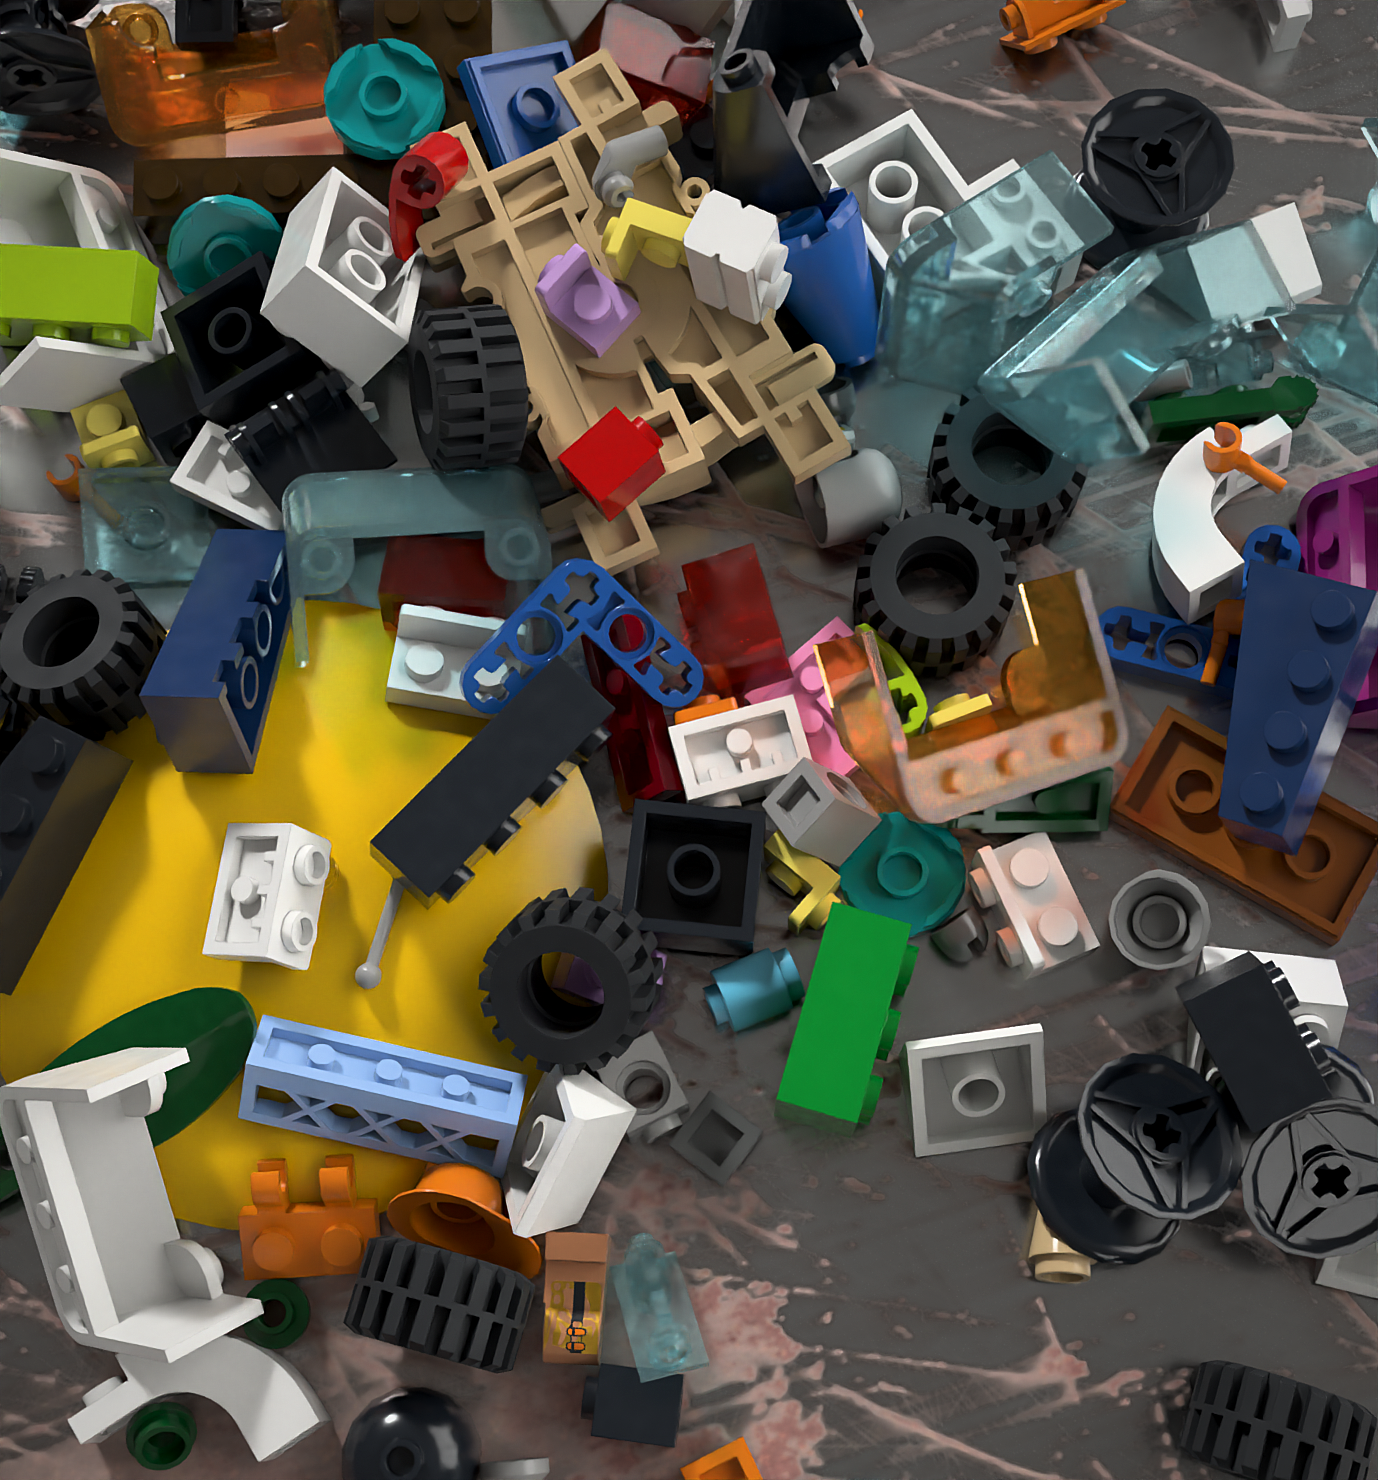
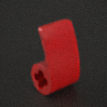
M440 131L429 133L401 157L393 169L389 190V226L395 257L404 262L421 247L416 237V231L419 226L424 224L422 209L432 208L437 205L464 179L468 171L469 159L466 149L458 139L448 133Z

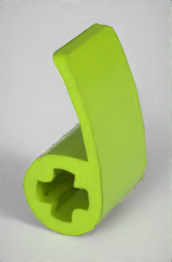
M863 623L855 627L854 633L881 660L879 668L890 679L878 686L872 694L866 721L867 733L882 750L890 752L905 751L912 747L921 736L928 709L926 697L913 672L899 653L878 636L875 629ZM896 707L898 715L907 712L906 724L897 725L894 717L885 720L886 709Z

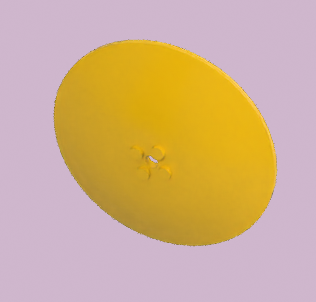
M296 600L253 774L177 772L164 745H160L157 741L156 729L148 713L141 719L135 716L127 722L128 728L117 735L111 730L106 732L104 740L96 741L134 761L12 995L0 993L1 1075L6 1084H9L24 1077L38 1074L60 1054L82 1038L115 1018L147 1003L194 988L224 987L240 992L248 1000L255 1013L257 1030L264 1014L528 1075L518 1120L519 1123L545 1071L536 1069L538 1059L529 1054L523 1062L513 1056L511 1051L516 1045L508 1037L499 1042L491 1030L498 1021L495 1016L484 1017L480 1003L490 992L478 989L479 974L488 966V964L483 962L487 949L497 939L496 936L528 903L540 896L544 900L551 891L566 888L569 897H571L579 887L594 889V900L601 902L609 893L608 867L602 831L590 791L578 765L565 777L568 779L566 785L544 808L540 809L536 805L518 822L522 829L498 855L494 856L488 851L471 868L476 876L451 903L447 904L440 897L427 910L404 888L378 966L382 973L381 981L376 987L371 989L360 987L355 980V972L359 966L366 963L393 881L392 876L370 856L369 842L491 720L385 702L400 614L354 603ZM228 823H292L330 840V868L325 880L317 922V938L313 945L310 965L307 970H292L273 962L218 960L202 954ZM550 952L542 955V971L549 987H551L562 952ZM551 988L558 997L572 1005L581 1007L592 1006L589 1003ZM245 1066L224 1094L202 1116L179 1134L154 1148L174 1218L218 1229L239 1231L238 1215L242 1207L254 1205L251 1194L252 1172H258L257 1162L259 1159L286 1158L290 1203L323 1201L320 1191L319 1170L320 1168H326V1155L353 1154L357 1199L377 1198L379 1215L387 1213L389 1202L399 1193L414 1190L428 1162L239 1119L238 1112ZM259 1086V1098L285 1104L294 1101L285 1091ZM338 1103L328 1106L338 1116L351 1119L361 1116L351 1106ZM401 1119L395 1122L404 1131L417 1134L427 1131L420 1122L408 1119ZM473 1134L461 1137L469 1146L491 1151L497 1147L499 1141Z

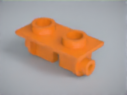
M1007 0L1006 7L999 10V17L1003 27L1007 31L1012 30L1013 32L1000 38V44L1023 50L1025 54L1043 52L1058 43L1057 36L1073 28L1075 30H1084L1103 23L1108 18L1106 12L1125 4L1126 0Z

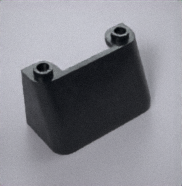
M852 0L742 1L715 73L712 88L714 189L740 200L743 209L750 204L775 215L826 203L832 181L822 163H811L797 136L810 98L837 91L839 82L835 75L852 60H855L858 68L867 66L870 63L875 46Z

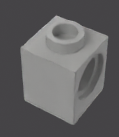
M803 757L762 803V806L792 847L838 867L882 821L849 778L806 757Z
M653 1030L634 1039L624 1054L618 1059L612 1056L606 1067L597 1070L603 1085L626 1102H628L626 1100L627 1087L632 1080L639 1076L655 1077L664 1087L663 1095L656 1105L647 1109L636 1108L637 1111L626 1130L630 1140L643 1135L647 1143H652L683 1126L679 1116L690 1111L689 1103Z

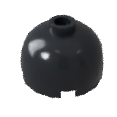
M426 1387L396 1388L371 1400L353 1420L342 1448L343 1480H477L480 1472V1457L482 1456L481 1438L471 1415L452 1396Z

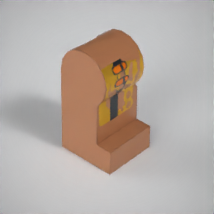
M546 1232L544 1256L546 1267L543 1303H546L543 1327L544 1363L599 1366L612 1242V1238L608 1234Z

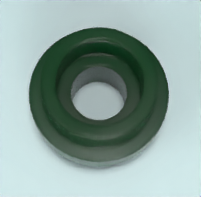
M269 1279L257 1284L247 1294L246 1298L261 1300L263 1310L268 1303L274 1300L282 1302L286 1310L283 1322L276 1327H270L265 1322L263 1314L242 1325L246 1335L255 1344L268 1349H281L294 1344L305 1333L310 1322L311 1308L307 1295L297 1284L285 1279Z
M159 1402L146 1406L138 1411L127 1425L125 1432L127 1448L131 1455L147 1469L157 1471L171 1469L181 1464L191 1452L197 1437L195 1417L187 1407L175 1402Z

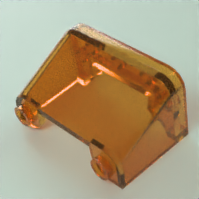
M281 0V13L284 24L275 28L238 33V51H180L178 46L172 42L170 29L164 15L156 7L146 2H127L104 6L87 26L85 32L108 121L113 132L122 141L133 146H151L326 117L323 87L332 65L343 55L338 0Z

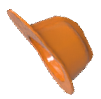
M427 1162L414 1190L399 1193L389 1202L386 1216L391 1226L411 1241L499 1265L521 1273L528 1279H531L540 1271L543 1258L539 1246L531 1237L524 1238L513 1234L505 1196L500 1183L485 1170L463 1163L437 1164Z

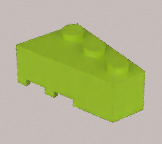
M0 243V346L28 345L36 336L81 343H95L115 348H127L130 342L152 341L159 268L139 251Z

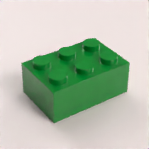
M832 902L777 1094L774 1116L847 1138H851L857 1123L869 1126L884 1079L883 1077L871 1074L875 1058L883 1061L887 1060L902 1013L889 1008L892 995L904 998L919 951V947L907 944L912 924Z

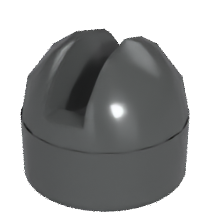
M833 377L828 384L817 389L832 416L840 415L843 422L847 423L856 411V394L853 382L849 377Z
M973 905L950 918L930 935L942 952L950 959L958 962H970L973 960V955L967 946L969 942L978 951L983 953L989 941L986 924Z

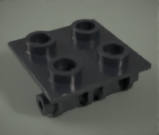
M326 367L323 370H318L314 373V376L293 390L286 391L281 398L271 401L267 404V407L243 423L239 422L235 425L234 429L224 434L227 441L294 531L398 462L396 456L346 392L348 390L347 385L334 368L329 370Z

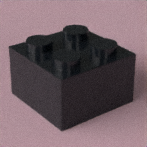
M261 250L160 312L198 411L227 430L231 425H236L239 422L243 423L267 407L268 403L278 400L283 396V393L293 390L314 376L315 372L327 367L319 356L296 339L278 332L271 322L260 314L275 264Z
M635 799L622 913L627 916L634 909L643 918L637 927L641 934L652 931L658 942L656 947L740 956L752 954L754 950L766 832V812Z
M1248 951L1174 987L1252 1134L1333 1096L1323 1076L1335 1071L1315 1032H1311L1306 1023L1299 1026L1295 1025L1289 1011L1299 1007L1300 1003L1284 972L1280 967H1276L1272 960L1263 964L1255 955Z

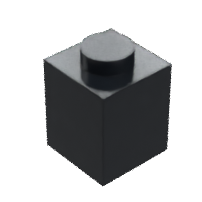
M175 352L119 379L148 436L165 463L175 458H184L206 421L212 422L210 418L198 411Z
M601 1363L599 1377H586L581 1406V1419L593 1420L591 1436L675 1448L677 1446L686 1375Z

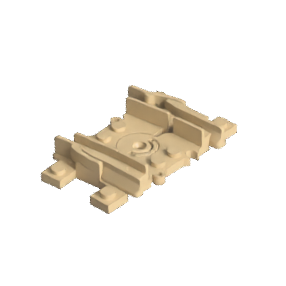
M605 47L553 76L557 91L579 125L577 128L559 137V141L488 172L465 121L442 131L458 139L466 149L469 159L468 171L464 179L436 205L440 217L419 226L416 231V237L433 272L438 273L459 263L462 264L467 276L461 291L467 302L470 303L479 297H489L493 300V304L501 305L508 314L516 330L525 364L528 409H532V412L528 415L527 431L539 428L537 435L563 492L575 486L567 479L557 457L615 406L631 422L637 416L643 418L662 440L664 445L659 449V453L666 473L610 522L580 492L537 511L549 534L559 532L577 523L593 561L613 576L660 554L639 506L672 499L708 485L712 481L708 467L737 446L742 447L765 434L797 485L851 454V445L817 389L828 384L833 379L836 370L833 360L822 345L815 343L793 354L792 349L774 321L775 309L769 308L763 321L758 322L756 325L730 314L729 306L720 310L696 299L689 267L679 263L674 268L657 265L645 258L640 250H638L625 281L611 276L605 254L601 252V242L609 220L613 216L619 218L624 207H609L604 201H600L596 197L593 189L592 178L605 145L613 139L658 125L664 131L668 146L682 138L683 132L679 114L671 103L660 101L644 111L641 110L639 100ZM669 149L666 156L637 165L631 179L634 183L631 190L634 193L632 199L693 219L705 194L711 192L708 183L699 177L689 178L682 183L680 167ZM693 196H700L699 198L692 199ZM576 243L587 251L591 265L637 301L641 310L639 316L600 358L544 314L535 292L539 275L545 265L557 255L561 254L564 256ZM654 358L672 383H692L696 399L711 414L690 425L673 387L657 393L644 363Z

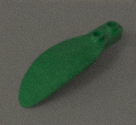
M202 987L183 991L147 1003L115 1018L76 1042L41 1072L133 1047L186 1048L190 1061L164 1072L167 1087L163 1093L162 1105L158 1111L144 1117L153 1148L179 1134L202 1116L224 1094L246 1065L256 1037L257 1022L255 1013L248 1000L240 992L232 989ZM0 1126V1202L19 1192L20 1188L13 1165L8 1158V1149Z

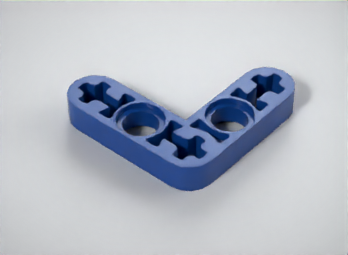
M1264 525L1256 528L1249 534L1239 552V555L1245 561L1242 593L1235 599H1245L1250 559L1264 562V556L1260 554L1264 545L1275 547V557L1280 559L1275 566L1298 571L1301 547L1297 538L1288 529L1279 525ZM1123 606L1107 609L1099 616L1090 634L1089 646L1093 656L1100 664L1114 670L1233 700L1236 669L1229 666H1234L1238 660L1241 635H1229L1228 648L1216 686L1212 687L1200 683L1212 645L1213 628L1193 623L1187 625L1182 620ZM1116 626L1127 628L1126 637L1131 641H1135L1128 642L1124 650L1113 648V638L1106 635L1112 634ZM1150 634H1158L1159 637L1151 650V659L1142 657L1148 646L1144 644ZM1175 639L1190 642L1197 650L1198 663L1194 667L1187 669L1172 665L1166 658L1165 645Z
M574 558L566 560L557 566L467 661L461 671L459 685L463 697L471 707L481 713L497 714L557 654L560 656L581 632L643 691L665 706L680 707L693 701L702 689L704 675L702 666L696 657L603 567L591 560ZM590 572L594 580L590 583L589 588L595 596L589 603L576 599L563 611L565 614L574 617V621L566 629L558 615L540 606V603L549 594L553 603L558 605L570 592V587L565 582L567 576L573 573L583 577ZM620 615H634L643 625V639L633 650L620 651L610 642V626ZM532 617L544 618L551 625L553 631L550 646L538 654L524 652L517 641L518 628L522 622ZM658 638L664 641L665 646L656 650L655 653L664 662L674 667L681 664L682 661L686 666L681 673V677L686 684L680 691L668 687L661 692L659 686L664 678L652 664L645 661L640 672L634 668L635 663L641 661L652 652ZM505 642L511 654L526 665H529L530 668L523 676H520L517 669L512 666L500 680V683L506 689L504 694L497 699L488 693L482 699H479L475 696V693L478 691L480 684L474 676L482 668L493 673L506 661L504 657L495 653L496 649Z

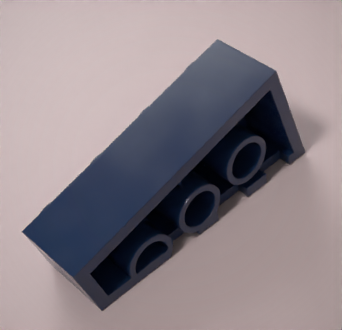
M217 529L205 555L202 557L196 575L139 694L156 729L157 741L160 745H164L177 772L253 774L304 572L290 530Z
M1250 559L1218 812L1219 818L1234 837L1288 855L1297 856L1378 647L1377 591Z

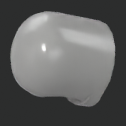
M862 448L852 450L849 459L840 460L814 475L819 486L824 508H821L816 502L813 476L797 485L791 478L797 501L816 543L821 548L869 538L872 532L880 534L884 520L893 514L899 519L901 514L903 496L898 473L892 462L883 453L875 449Z
M1160 869L1148 871L1123 885L1112 901L1108 918L1111 938L1121 954L1138 966L1154 970L1175 968L1187 965L1195 960L1207 943L1211 927L1208 903L1198 887L1178 873Z

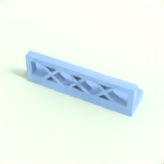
M263 1014L245 1065L238 1118L437 1164H468L485 1170L494 1177L503 1178L518 1125L528 1075ZM259 1086L285 1091L294 1101L285 1104L259 1098ZM335 1103L351 1106L361 1116L353 1119L338 1116L328 1106ZM401 1119L420 1122L427 1131L419 1134L404 1131L395 1122ZM473 1134L499 1141L496 1151L469 1146L461 1137Z

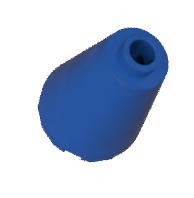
M836 187L830 189L826 203L792 210L789 216L778 223L780 244L788 247L784 271L792 274L791 284L783 304L814 343L822 345L827 350L835 364L844 363L846 367H855L869 361L877 354V346L884 338V331L859 203L852 191L848 195L845 188Z

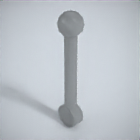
M393 876L366 963L359 966L355 972L357 984L364 989L376 987L382 978V973L378 966L404 887Z

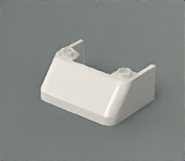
M0 148V243L139 251L148 259L124 195L108 176L92 168ZM159 284L157 287L152 341L130 342L127 348H115L95 343H81L36 336L1 373L0 405L69 413L71 409L124 390L119 379L174 353L175 349L160 313L168 307Z
M128 1048L30 1075L0 1087V1126L55 1306L66 1331L81 1345L168 1364L264 1313L261 1300L223 1293L221 1286L224 1279L222 1265L211 1249L203 1248L192 1240L180 1239L144 1117L158 1111L162 1105L163 1093L167 1087L164 1072L190 1061L186 1048Z

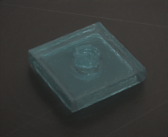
M179 466L78 469L84 569H88L92 574L99 569L108 571L114 578L120 577L132 590L190 587L201 564L202 557L205 555L211 542L207 506L176 492L169 482Z

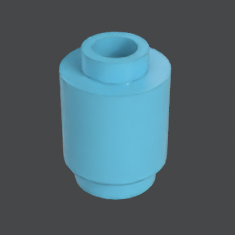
M767 947L710 971L713 984L702 988L716 1024L719 1025L728 1021L734 1032L793 1009V1001L805 997V990L800 975L786 947L775 952H771Z

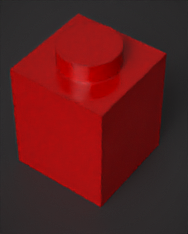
M616 406L557 457L567 479L608 522L614 519L666 473L659 453V449L664 445L660 437L643 418L637 416L631 422Z

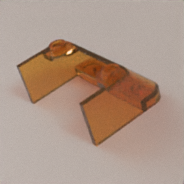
M1084 567L1018 584L1035 645L1013 652L1007 657L1002 666L1000 682L1007 707L908 739L905 738L900 717L893 704L873 630L813 645L842 748L907 819L918 824L947 822L1110 766L1123 756L1129 740L1128 725Z

